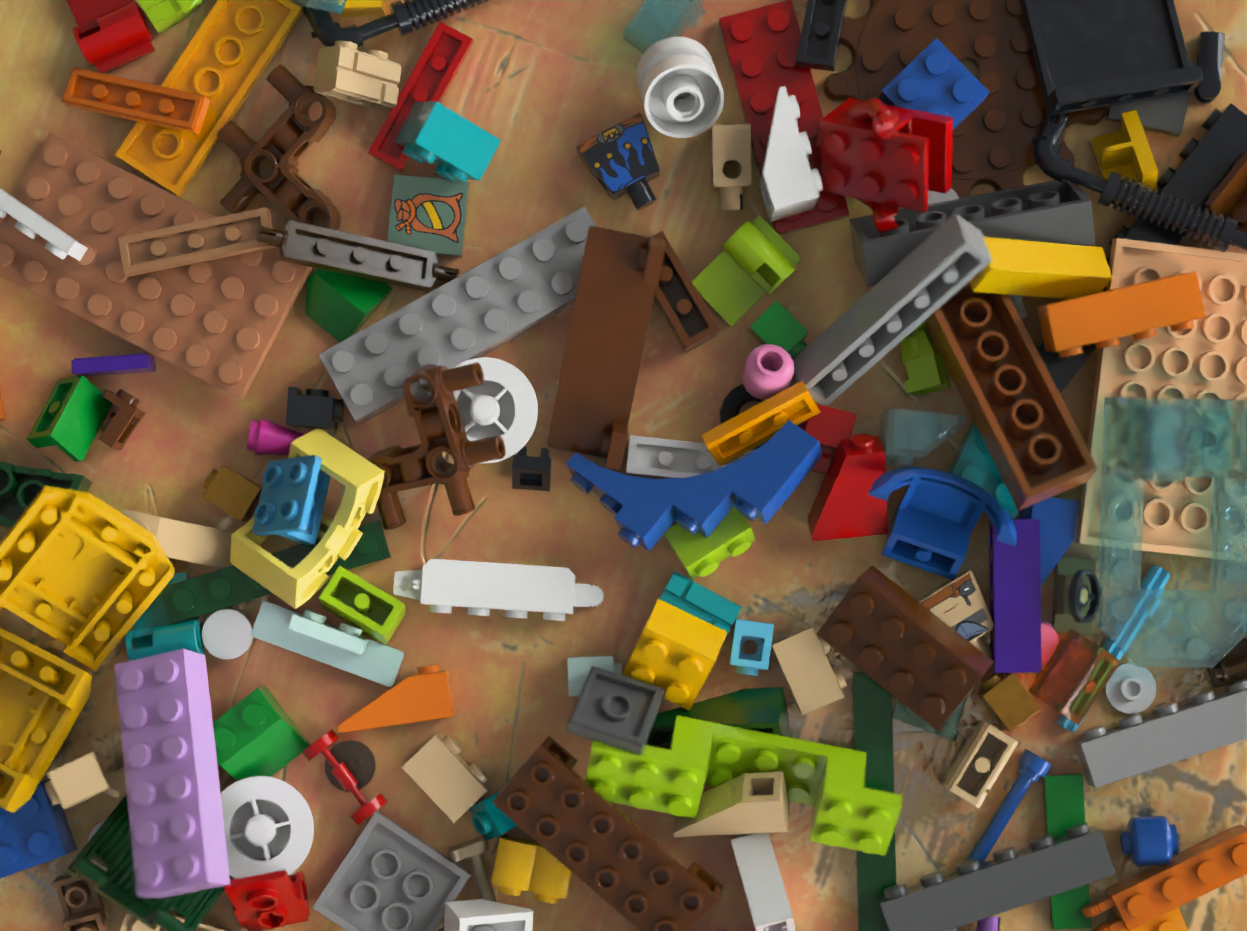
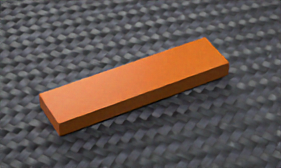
M73 67L61 102L73 108L199 135L210 99L200 94Z

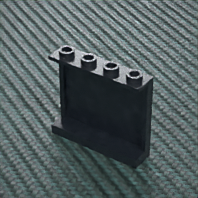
M1020 0L1048 116L1191 93L1204 80L1200 65L1190 67L1174 0Z

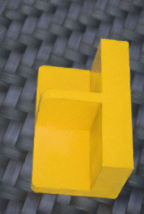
M1137 110L1121 113L1120 131L1095 136L1091 140L1102 178L1107 179L1110 172L1113 171L1121 174V179L1124 180L1125 177H1129L1128 182L1134 179L1136 180V185L1140 182L1144 183L1143 188L1149 185L1151 186L1150 190L1153 191L1157 184L1158 169Z

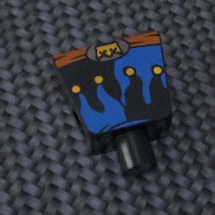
M640 112L576 146L581 160L613 200L628 193L637 211L657 201L648 182L660 176V169Z

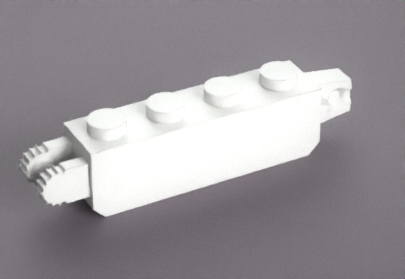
M430 559L423 565L421 570L395 572L393 585L394 595L420 600V604L429 605V612L452 613V606L467 607L468 615L490 616V609H504L505 617L527 618L528 611L543 612L544 620L565 621L566 614H574V606L598 607V604L601 605L605 597L603 595L605 592L599 586L576 583V575L570 568L443 559Z

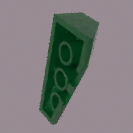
M783 687L743 689L693 703L690 711L679 707L658 713L646 745L669 750L676 716L790 737L789 713Z

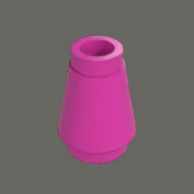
M264 418L261 421L252 420L246 450L256 451L255 455H289L291 442L303 436L304 433L296 432Z

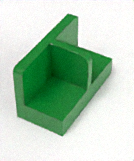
M83 375L58 379L26 440L36 448L56 445L75 462L82 461L112 402L102 396L103 393Z

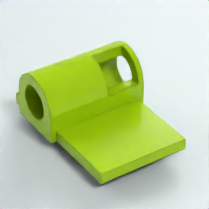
M759 215L753 222L748 220L722 245L724 250L692 280V283L698 293L730 326H733L766 293L770 295L797 269L795 265L802 258Z

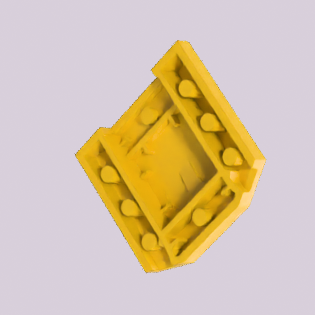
M44 486L0 542V609L3 606L65 644L64 653L96 671L173 578L175 568L153 533L91 493Z
M0 627V807L14 813L33 796L88 701L92 675Z

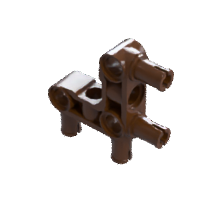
M278 65L271 71L266 80L290 102L285 112L257 142L249 137L234 121L227 122L217 134V137L240 158L239 163L242 167L239 174L241 179L225 195L220 203L231 214L239 213L260 193L266 196L292 221L314 225V213L318 209H323L327 216L326 224L323 227L337 230L341 221L339 211L321 190L313 189L298 175L299 170L296 168L298 166L297 160L314 141L319 142L335 121L337 113L335 105L327 97L315 93L313 90L314 86H304L283 65ZM319 101L323 109L322 115L318 120L312 122L308 111L314 102ZM268 157L272 162V171L267 177H263L260 174L259 165L264 158Z
M478 362L451 369L442 365L426 364L421 366L405 381L403 392L409 416L414 417L421 443L401 448L400 445L388 447L374 453L367 459L384 470L377 507L385 530L394 529L405 524L406 518L397 492L440 483L445 486L454 516L473 511L475 504L466 479L471 468L476 463L505 457V444L500 435L475 441L467 439L453 391L481 386L484 383L483 370ZM420 379L426 380L430 384L432 392L425 391L422 388ZM442 452L449 453L454 460V464L444 460Z

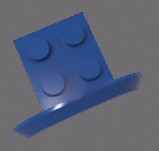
M909 466L896 468L882 474L875 480L868 495L887 501L888 496L894 490L907 485L890 521L881 555L954 580L966 557L971 533L983 510L988 514L995 526L996 540L1012 546L1016 545L1017 532L1013 520L1005 507L992 494L977 484L953 473L928 467Z

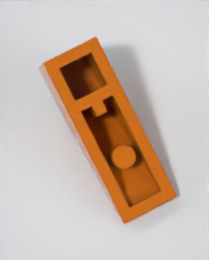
M439 664L416 667V675L408 676L338 725V733L453 717L455 715L449 670L440 671Z

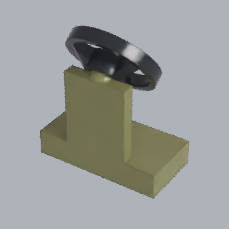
M1062 557L1055 566L1051 625L1057 633L1092 635V622L1100 601L1099 581L1095 574L1096 559Z

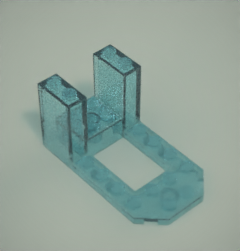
M1104 397L1099 552L1100 601L1097 627L1137 667L1213 668L1247 635V400ZM1184 477L1214 478L1210 590L1141 589L1144 481H1184Z

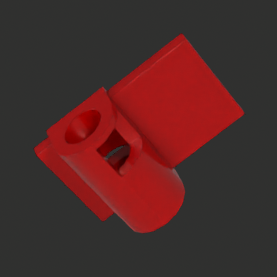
M67 0L78 24V27L72 28L75 39L86 60L92 66H96L99 73L105 74L155 51L151 42L154 40V37L136 1Z
M286 870L230 880V885L224 886L226 893L233 903V912L241 927L244 926L248 931L270 930L309 921L308 890L302 871L289 876Z

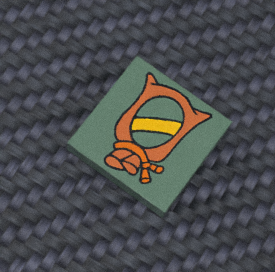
M394 174L387 242L436 252V255L462 257L469 181L465 183L457 180L451 182L440 178Z

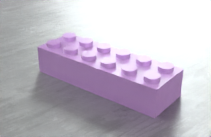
M180 649L115 664L137 897L165 898L230 885L206 656L186 649Z

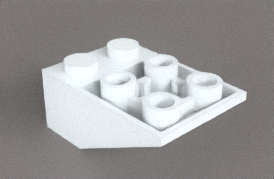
M785 86L779 87L759 184L770 222L814 209L820 197L819 191H823L817 168L811 170L808 162V155L812 153L806 132L799 133L797 118L800 117L797 100L794 95L788 96Z

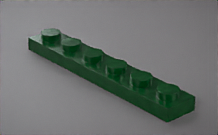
M380 520L358 528L363 534L346 561L339 557L326 573L328 576L334 575L339 565L347 570H351L391 557ZM301 544L272 553L271 555L292 569L316 545L305 546ZM234 565L165 586L161 591L171 624L273 594Z

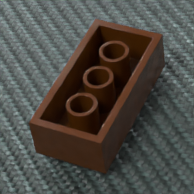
M873 565L858 577L817 633L819 637L936 731H939L994 662Z

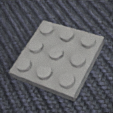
M377 810L312 908L346 931H434L445 915V902H453L472 873L458 863H454L449 857Z

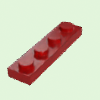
M441 21L439 22L398 96L397 105L391 109L368 151L369 155L403 172L410 158L402 153L405 147L395 142L415 102L437 101L441 103L474 43L472 38Z

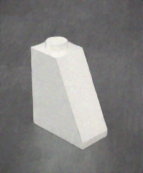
M769 833L738 834V838L732 839L731 844L755 930L796 931Z

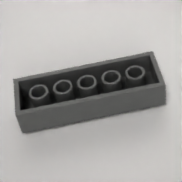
M1056 180L928 204V210L925 213L910 209H899L898 214L893 216L894 221L898 224V228L882 233L876 230L873 223V215L849 219L854 259L868 287L875 286L954 213L979 229L983 237L1082 246L1095 244L1092 201L1079 185L1067 180H1063L1062 183Z

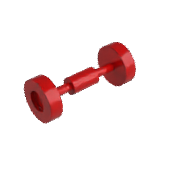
M332 729L307 747L302 753L308 761L320 753L323 754L333 767L331 773L346 792L351 791L362 806V808L350 816L355 824L358 825L386 804L387 800L381 793L369 802L366 800L356 786L358 781L343 762L338 763L328 749L330 745L339 739Z

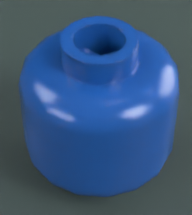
M1164 816L1131 818L1127 825V831L1120 832L1122 854H1130L1131 861L1135 866L1168 865L1173 855H1178L1179 847L1175 824L1169 825L1168 820Z

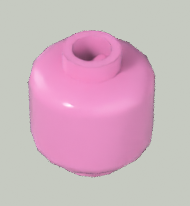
M764 344L756 347L748 354L742 371L743 385L753 397L767 400L789 387L794 374V362L790 354L782 347L773 344Z

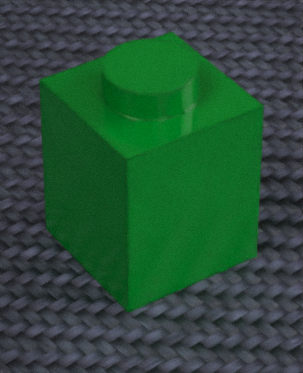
M777 300L748 329L761 345L773 344L782 347L790 354L792 360L807 346L803 339L809 332Z

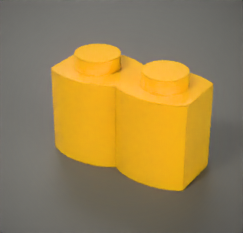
M505 835L500 837L491 884L499 886L498 892L520 896L521 890L536 893V900L557 904L559 898H567L572 872L538 842Z

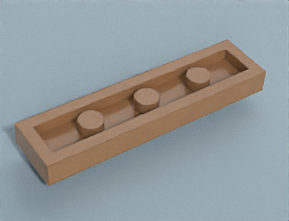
M264 207L118 237L124 275L130 277L274 248L276 245L257 242L260 226L273 229L270 210Z

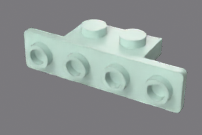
M264 601L261 604L251 631L252 637L384 686L391 687L394 685L405 655L403 651L361 636L363 630L350 624L341 622L340 626L336 627L325 623L327 616L305 609L304 614L268 601Z

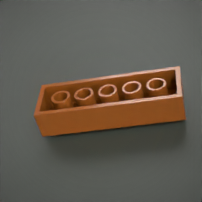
M969 281L931 314L924 323L1018 511L1088 482L1098 468L1009 294L973 292Z

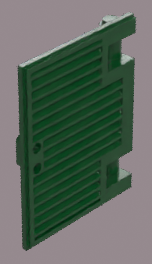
M127 795L66 869L67 873L76 879L81 874L95 883L93 888L95 892L153 930L159 926L165 931H195L225 890L224 886L165 898L137 897ZM92 859L108 870L104 871L103 869L92 863ZM169 910L185 921L181 922L180 920L169 914Z

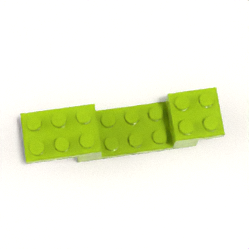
M676 716L669 750L645 745L642 755L593 740L585 780L608 802L696 819L704 784L716 787L744 773L783 771L789 801L813 805L810 841L884 856L887 853L902 808V795L864 788L867 752L683 716Z

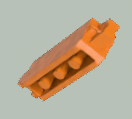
M1242 825L1231 827L1179 852L1178 855H1173L1168 865L1148 867L1109 886L1104 890L1105 896L1081 908L1085 917H1094L1109 908H1112L1116 915L1115 918L1097 925L1092 931H1120L1124 928L1127 931H1131L1246 875L1247 827Z

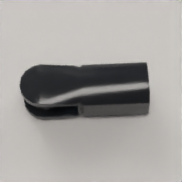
M1207 31L1201 32L1198 36L1197 66H1201L1204 80L1194 89V94L1200 103H1210L1220 93L1225 33Z

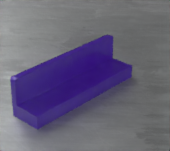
M989 518L990 616L994 623V628L990 630V653L992 654L990 659L994 661L991 669L995 673L1040 672L1042 669L1040 521L1035 518L1012 519L1017 532L1016 545L1012 546L996 540V529Z

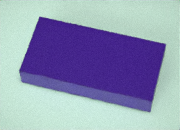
M146 353L74 358V360H71L72 374L83 375L84 377L156 372L155 358Z

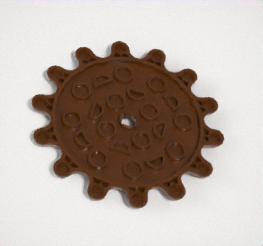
M869 0L870 8L864 16L860 18L845 16L840 44L849 49L852 55V62L845 71L831 74L826 78L823 90L829 99L845 101L848 98L860 100L878 98L881 91L937 38L960 62L967 59L976 65L978 71L975 77L990 92L984 102L953 131L952 189L959 198L969 197L972 189L980 184H987L996 191L1025 186V171L1030 166L1037 165L1034 157L1035 144L1031 142L1033 137L1038 136L1047 111L1020 0ZM1101 107L1064 114L1069 119L1068 126L1075 123L1093 126L1102 121L1105 116V108ZM1061 114L1056 115L1055 124L1058 123ZM1063 133L1059 143L1061 147L1059 156L1071 161L1070 165L1075 166V156L1066 146Z

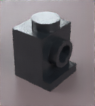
M288 387L286 425L298 428L316 429L318 427L320 429L336 430L337 421H343V399L329 397L328 390L306 389V395H301L302 390L297 387Z

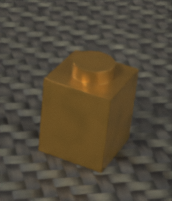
M221 465L219 470L213 469L207 476L203 484L206 492L202 498L238 520L248 522L259 503L262 487L230 467Z
M994 672L981 683L984 689L977 694L1001 726L1008 732L1014 731L1041 710L1013 673L1001 674Z

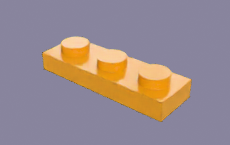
M802 380L732 419L717 425L701 436L718 465L722 466L770 440L788 421L798 425L821 412Z

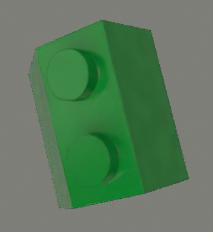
M266 686L255 689L213 722L217 762L237 781L252 776L271 777L311 745Z

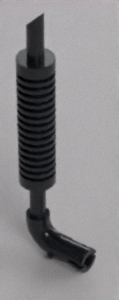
M308 0L303 6V13L313 29V32H311L313 39L318 38L324 46H334L335 41H348L361 47L364 45L363 41L398 28L400 34L404 36L413 32V27L415 30H419V25L424 28L427 26L426 22L429 25L434 24L433 19L439 22L441 20L440 17L446 19L448 17L447 14L454 16V11L459 14L461 13V8L466 11L468 6L474 8L475 3L479 6L482 4V0H403V3L401 0L389 4L391 14L359 27L353 24L341 28L338 22L334 23L324 0H314L318 8L317 10H314L311 1Z
M1047 113L1045 114L1040 132L1037 137H1033L1031 142L1035 144L1034 157L1036 163L1044 174L1061 183L1063 180H1067L1100 193L1099 204L1107 207L1112 204V209L1114 210L1120 207L1119 211L1123 213L1124 210H1127V215H1131L1133 212L1135 218H1138L1139 215L1143 221L1148 218V223L1150 224L1156 221L1155 226L1159 227L1163 224V229L1166 230L1170 227L1171 232L1178 230V235L1184 232V237L1189 238L1191 235V240L1193 241L1199 238V243L1201 244L1207 241L1206 246L1210 247L1211 244H1214L1213 248L1225 252L1230 244L1247 251V234L1236 230L1238 220L1226 216L1223 219V214L1220 213L1216 216V211L1208 213V208H1204L1202 211V206L1197 205L1196 208L1193 202L1187 205V200L1185 199L1179 202L1180 197L1176 196L1175 199H1172L1173 195L1170 193L1166 197L1164 191H1161L1160 194L1157 193V188L1151 191V186L1149 185L1143 188L1144 183L1140 182L1136 185V180L1134 179L1128 182L1129 177H1125L1123 180L1121 179V174L1113 171L1110 172L1107 179L1071 166V161L1059 156L1061 151L1059 143L1065 128L1068 126L1069 119L1065 114H1061L1058 123L1055 124L1056 115L1048 116Z

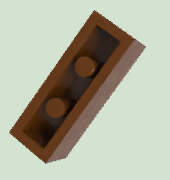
M663 231L652 236L653 238L665 240V253L659 283L655 289L654 300L685 353L717 336L720 329Z

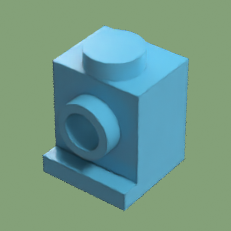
M735 619L729 664L737 666L736 673L758 676L759 669L768 670L774 624ZM748 640H753L757 644V650L752 655L745 654L743 651V644Z

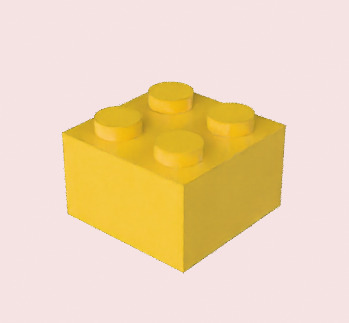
M658 599L622 675L664 688V699L690 711L718 657L727 631Z

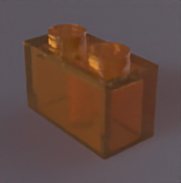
M1070 628L1065 637L1056 645L1055 652L1045 667L1036 675L1034 683L1028 692L1079 725L1121 661L1101 646Z

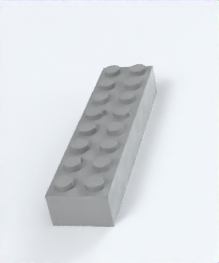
M585 206L318 354L354 420L362 424L405 400L403 392L404 383L421 366L434 364L451 369L467 360L480 358L573 306L588 229L590 226H595ZM420 379V385L423 389L430 386L426 380Z

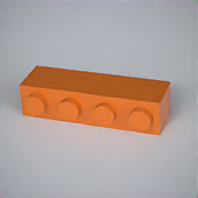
M1196 271L1036 307L1045 351H1058L1060 358L1083 353L1082 346L1096 343L1097 349L1119 345V337L1133 334L1134 340L1157 336L1156 328L1170 326L1171 332L1194 327L1193 320L1206 317Z

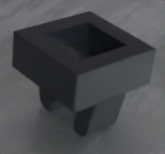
M524 446L517 455H513L512 489L550 491L551 458L549 457L548 449L542 448L540 457L527 456V447Z

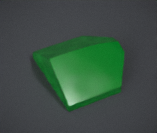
M317 268L307 281L305 314L337 341L342 342L361 329L393 289L383 282Z

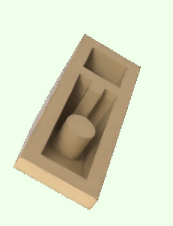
M123 509V515L155 535L168 558L218 568L233 566L230 563L231 534L234 532Z

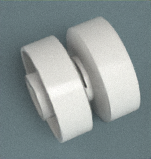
M670 37L656 42L644 52L637 65L636 82L646 116L651 125L662 134L674 138L693 137L709 129L722 112L724 92L711 55L706 48L690 38Z

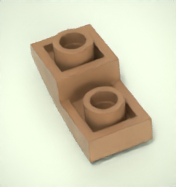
M70 874L56 877L53 884L65 916L62 922L64 930L108 931L105 927L107 916L102 897L93 890L95 883L81 874L77 879Z

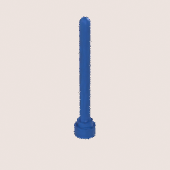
M1025 749L1018 760L1021 764L1017 769L1020 774L966 861L978 859L979 864L985 861L1032 782H1038L1041 776L1045 778L1052 764Z

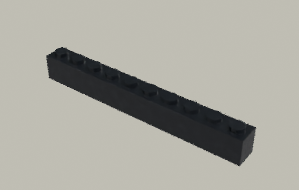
M1232 103L1222 111L1215 108L1201 125L1206 129L1198 141L1192 137L1178 154L1183 159L1175 170L1169 166L1157 180L1156 185L1160 188L1157 193L1160 194L1161 191H1164L1166 197L1170 193L1173 195L1172 199H1175L1176 196L1180 197L1179 202L1185 199L1187 200V205L1193 202L1195 203V208L1197 205L1202 206L1201 210H1204V205L1210 193L1220 185L1231 171L1236 160L1241 158L1247 150V115ZM1139 215L1129 228L1123 225L1112 239L1121 238L1177 245L1185 233L1183 232L1181 235H1178V230L1171 232L1170 227L1165 230L1162 228L1163 224L1159 227L1155 226L1156 221L1150 224L1148 223V218L1143 221ZM1110 251V253L1106 256V260H1107L1108 265H1109V262H1110V254H1111V251ZM1043 337L1035 346L1059 394L1096 349V343L1083 345V353L1062 358L1059 357L1058 351H1045Z

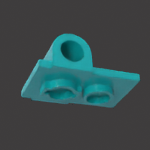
M188 572L174 574L166 586L189 579ZM161 592L136 621L134 630L126 633V649L129 661L180 649L205 655L200 621L192 618L171 624Z

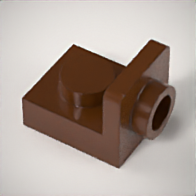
M106 389L102 396L118 406L119 410L117 413H110L101 426L103 434L99 440L113 449L121 450L145 415V412L136 407L139 400L126 391L119 389L116 394Z

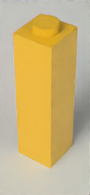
M984 237L993 261L970 280L973 292L1072 299L1102 292L1111 281L1112 275L1102 247Z

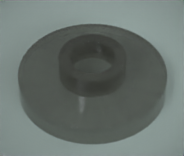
M347 740L335 745L330 750L338 763L343 762L358 781L356 786L359 790L372 780L376 770V760L368 746L359 741ZM325 760L327 778L336 788L345 791L331 773L333 767Z

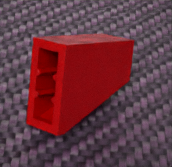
M857 434L849 439H841L807 517L812 541L888 534L887 501L868 495L874 481L886 473L885 451L880 436Z

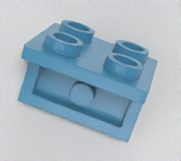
M310 455L270 461L267 464L262 478L263 486L259 503L254 512L255 521L252 533L258 536L278 534L305 546L316 545L331 478L330 475L320 469V457Z

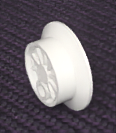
M474 358L456 367L478 362L483 370L484 383L481 386L453 391L469 441L498 435L503 438L506 449L505 457L481 462L484 464L495 463L513 456L529 441L537 423L538 402L531 383L518 368L496 358Z
M252 776L233 783L220 794L229 875L239 879L286 870L289 876L304 862L312 846L314 822L309 805L298 790L278 778Z

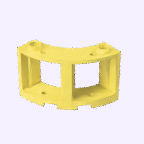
M318 427L291 442L288 459L310 455L320 457V469L345 486L344 495L334 520L322 514L318 537L321 540L298 565L291 569L260 547L270 535L258 536L252 533L254 517L231 534L230 563L294 609L311 598L331 579L326 573L339 557L346 561L363 534L358 528L365 513L373 514L384 477V470Z

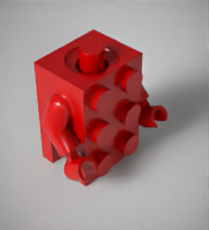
M848 98L820 120V135L817 140L816 149L817 153L821 155L823 191L854 197L868 206L873 212L874 226L880 233L898 228V224L893 219V216L898 214V207L925 213L928 210V190L945 194L952 188L953 117L886 105L878 98L869 100Z

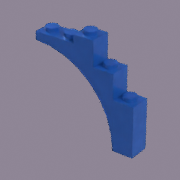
M788 421L768 442L743 459L716 471L687 478L650 479L627 476L598 466L576 452L566 465L573 476L570 481L585 494L592 491L601 497L599 499L600 504L615 515L614 519L620 529L618 535L631 547L636 548L639 544L650 552L675 520L690 534L694 535L698 531L708 538L734 505L736 510L748 520L753 521L757 518L766 525L823 454L820 442L791 421Z

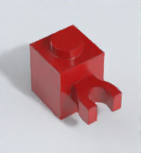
M817 404L821 413L797 426L820 442L823 456L811 469V472L826 474L831 451L837 450L841 439L851 438L857 414Z

